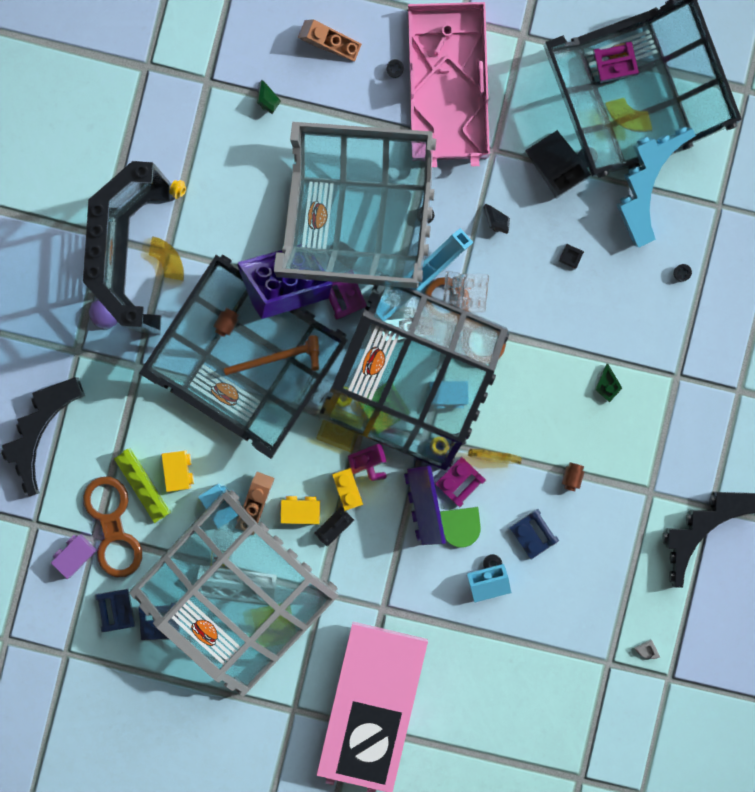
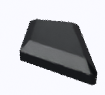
M485 204L483 208L489 227L495 232L500 231L508 234L510 218L491 205Z

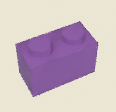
M82 534L77 537L73 535L66 542L68 546L64 550L59 549L52 556L54 560L51 564L66 579L71 578L97 551Z

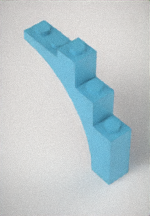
M686 126L675 130V134L671 136L664 135L658 138L657 143L654 138L645 136L637 140V144L633 145L642 167L635 166L628 170V174L624 175L633 196L623 197L620 199L621 202L616 205L634 246L638 248L656 240L650 217V201L653 186L662 166L670 155L683 143L696 136L692 128H686Z
M461 228L452 234L424 261L422 282H419L418 288L415 289L422 291L473 243ZM414 271L411 272L406 278L412 279ZM394 287L381 298L374 317L385 322L401 310L414 295Z

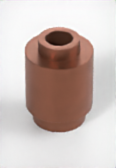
M226 307L224 311H221L213 325L216 328L214 332L223 337L226 334L230 336L239 321L237 319L239 314Z
M569 462L561 483L565 485L564 489L574 492L576 488L580 489L585 473L583 471L584 466Z

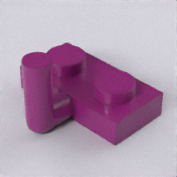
M376 444L348 455L353 474L367 470L369 480L371 481L386 479L387 475L385 472L375 473L374 470L375 466L387 462L382 444Z

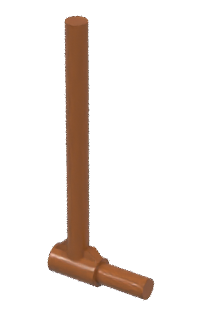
M311 335L308 337L305 345L224 368L225 375H230L302 353H307L311 356V368L313 371H318L319 339L317 336Z

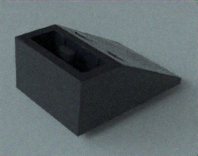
M558 130L525 150L556 199L591 176L580 157Z

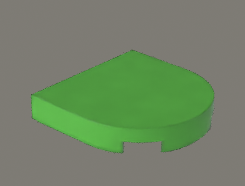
M478 507L440 511L445 539L451 545L468 547L476 542L481 532Z

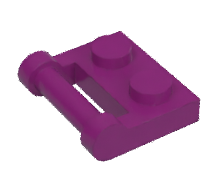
M631 41L626 42L625 45L607 49H593L600 83L639 74ZM625 52L628 55L625 57L602 61V57L616 55Z
M332 282L328 299L334 310L335 320L364 309L367 306L358 284ZM335 285L340 290L347 307L346 310L342 311L332 288Z
M461 456L435 484L456 505L461 507L464 504L463 501L481 483L483 484L486 479ZM472 474L475 479L456 497L453 493Z

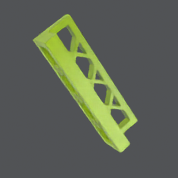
M128 448L114 458L153 522L156 523L169 515L171 511L132 449Z

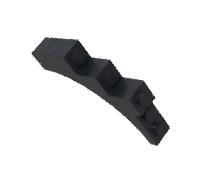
M74 377L33 392L31 401L34 408H38V411L17 419L18 424H16L19 434L23 435V438L2 445L3 450H1L3 459L7 460L8 463H17L15 465L18 476L22 477L24 482L22 483V489L29 497L40 494L36 481L35 462L37 449L45 429L60 410L72 401L85 396L79 377Z
M713 491V496H710V507H712V510H689V514L686 516V525L689 526V529L666 528V533H663V544H666V548L673 549V552H670V563H673V570L669 573V582L672 583V586L683 588L689 559L697 545L710 531L731 518L755 513V493Z

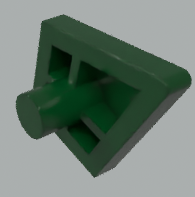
M261 80L259 82L257 103L264 111L273 114L281 100L264 80Z
M606 364L595 390L610 403L621 391L622 386L609 364Z

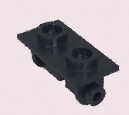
M341 506L314 534L328 547L354 519Z

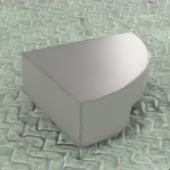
M651 639L634 647L636 652L642 657L648 659L660 658Z

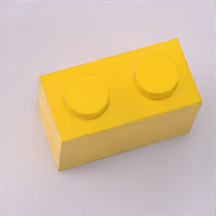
M187 450L162 453L166 492L190 489L191 484H194L193 473H189V465H192L191 455L187 454Z
M351 468L333 473L332 476L344 510L363 505Z
M286 496V499L281 500V523L320 524V500H316V496H305V500H297V496Z

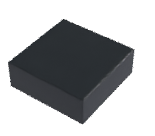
M566 244L558 262L576 269L584 251Z

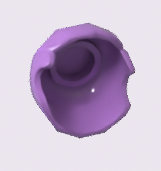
M99 300L91 304L89 316L95 326L101 329H110L117 324V320Z

